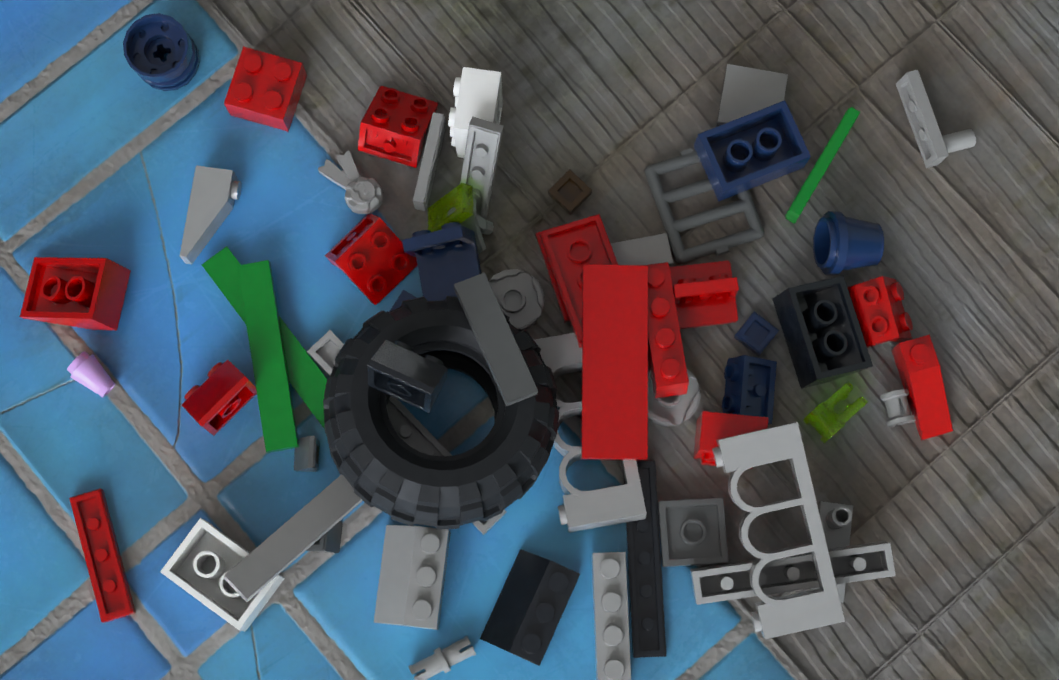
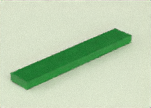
M269 260L237 265L265 450L267 453L298 448V435L271 263Z

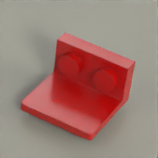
M380 86L361 121L358 151L417 168L421 157L423 137L431 123L433 112L436 113L438 103L398 91L394 88Z
M371 213L367 214L325 255L334 266L341 269L374 305H377L418 265L417 258L404 252L402 241L380 217Z

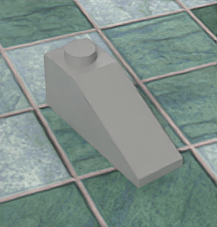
M204 166L195 167L180 257L186 264H193L233 210L235 199L239 200L241 181H238L233 170Z

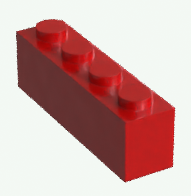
M668 262L648 265V360L655 398L687 394L689 385Z

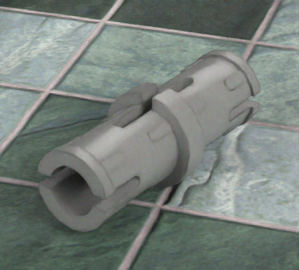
M468 636L442 650L439 647L434 650L435 654L413 665H409L408 667L412 675L425 669L424 672L414 676V680H427L442 671L447 673L451 671L450 667L477 655L473 646L462 652L459 651L471 644Z

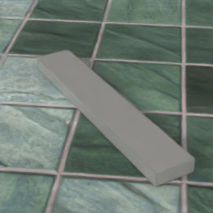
M341 474L224 575V579L248 602L363 500L354 493L350 483Z

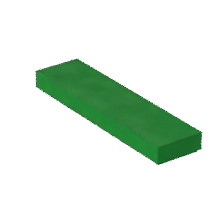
M852 107L848 108L787 211L785 219L794 224L796 223L858 118L860 111Z

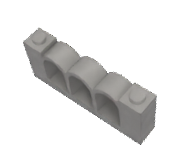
M574 333L534 340L541 348L540 354L545 365L552 369L554 380L563 374L582 371V347L579 348ZM557 400L559 420L557 435L553 445L564 456L559 466V483L562 491L566 494L563 495V505L558 506L561 525L567 524L568 532L571 533L644 520L647 512L636 460H620L625 481L624 485L581 491L574 488L568 482L566 472L574 462L581 460V446L566 444L560 438L558 429L565 419L582 415V401L564 403Z
M798 422L716 440L718 447L712 448L716 467L723 466L724 473L731 472L728 480V492L732 501L740 509L747 511L739 525L740 541L751 555L757 557L749 572L750 585L754 593L762 600L754 603L756 611L751 612L755 632L761 631L764 639L845 622ZM789 459L798 497L757 506L748 505L740 498L737 491V483L740 475L745 470ZM800 505L808 543L772 551H760L751 545L748 538V529L750 523L757 516ZM811 552L819 583L818 589L782 597H771L762 592L759 585V575L767 563Z

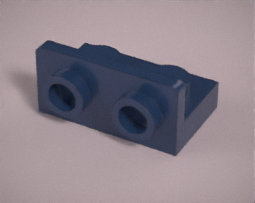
M748 355L729 358L724 370L726 382L725 394L722 400L723 413L768 417V425L772 424L777 361Z

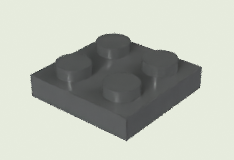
M723 498L658 501L662 567L729 563Z

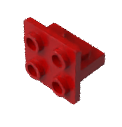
M730 261L669 267L680 329L729 324L738 321L735 296L739 287L737 277L732 278Z

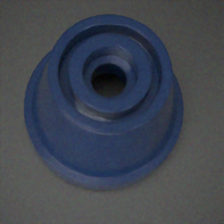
M828 211L819 219L814 231L813 253L817 266L824 274L838 275L844 270L876 266L880 263L884 251V234L880 224L846 217L838 211Z

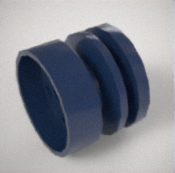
M160 13L145 15L136 20L126 32L123 41L124 56L130 67L152 88L162 91L178 90L187 85L196 75L200 63L199 50L184 27L171 16ZM169 53L167 55V60L163 62L162 60L164 59V54Z

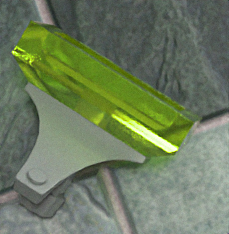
M461 183L428 207V230L431 232L442 230V225L458 222L460 225L474 231L478 254L486 249L482 234L490 235L493 232L494 225L493 222L485 220L476 213V199L473 196V186Z

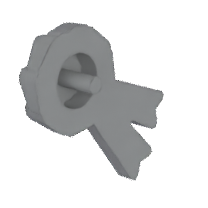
M349 150L344 155H336L337 162L343 171L326 159L325 165L318 168L319 173L346 190L345 201L354 213L370 214L381 206L384 196L381 186L374 178L360 177Z

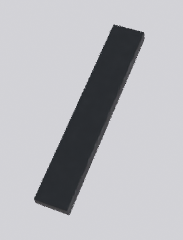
M636 461L647 515L644 520L626 523L633 658L666 657L655 461Z

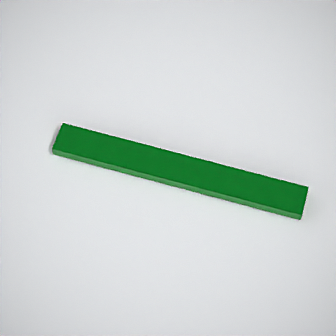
M226 246L201 265L246 324L237 265L241 264ZM279 316L289 383L325 429L323 400L327 378Z

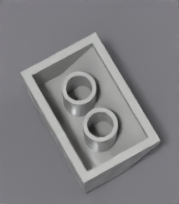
M386 525L374 623L439 630L451 534L449 529L436 530V528L422 526Z

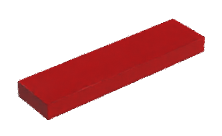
M100 488L70 497L102 623L135 614V607L103 489Z

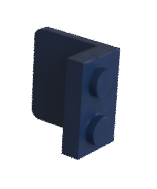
M458 222L444 224L441 226L442 230L434 232L430 230L417 231L412 234L413 237L402 240L404 252L417 258L422 293L427 298V301L445 300L446 295L457 297L454 284L482 274L475 233Z

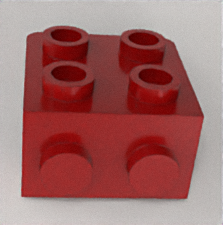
M880 276L847 287L867 348L888 341L901 343L912 339L910 333L913 329L912 321L909 314L904 311L902 304L904 291L901 284L896 282V279Z

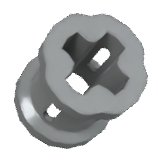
M908 389L895 390L880 395L881 401L885 402L889 418L886 422L887 427L916 421L915 416L911 415L907 400V395H909Z

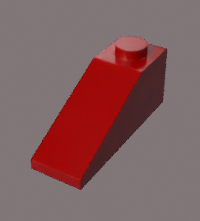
M930 334L897 344L891 351L903 387L909 391L907 400L912 415L915 416V424L921 441L952 432L941 368Z

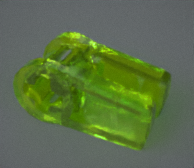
M849 381L825 402L820 403L803 419L806 425L810 423L822 436L820 440L824 444L868 403L861 396L852 404H848L842 413L837 414L834 412L835 405L841 400L848 398V394L854 388Z

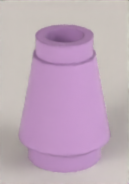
M85 351L77 356L67 368L72 374V379L99 394L102 398L116 385L93 354L89 355Z

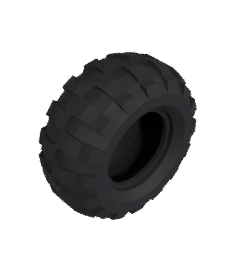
M446 295L445 300L427 301V298L423 296L402 301L399 308L390 312L382 310L363 323L362 329L353 339L346 340L335 358L333 370L326 382L323 400L324 427L330 454L339 473L347 479L354 489V493L370 507L375 506L389 514L392 520L410 526L420 524L434 526L436 530L459 529L461 525L475 521L482 523L501 514L506 507L517 499H521L534 485L548 461L557 435L559 420L556 400L557 386L552 369L545 365L541 357V348L527 331L522 332L514 327L509 321V316L504 314L538 389V394L507 407L458 297ZM385 340L392 343L395 341L403 342L409 345L414 353L422 357L426 355L434 356L444 363V367L462 372L480 384L492 403L495 419L494 426L481 443L461 454L434 456L419 452L399 437L389 420L387 404L391 396L368 385L367 365Z

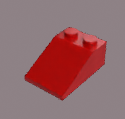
M34 257L20 317L28 320L91 330L117 331L131 270L108 258Z

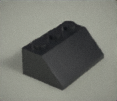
M844 276L790 287L772 299L801 389L831 382L873 367Z
M520 549L480 639L540 666L580 574L551 560Z

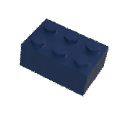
M785 100L698 134L694 143V148L718 202L802 169L811 157Z

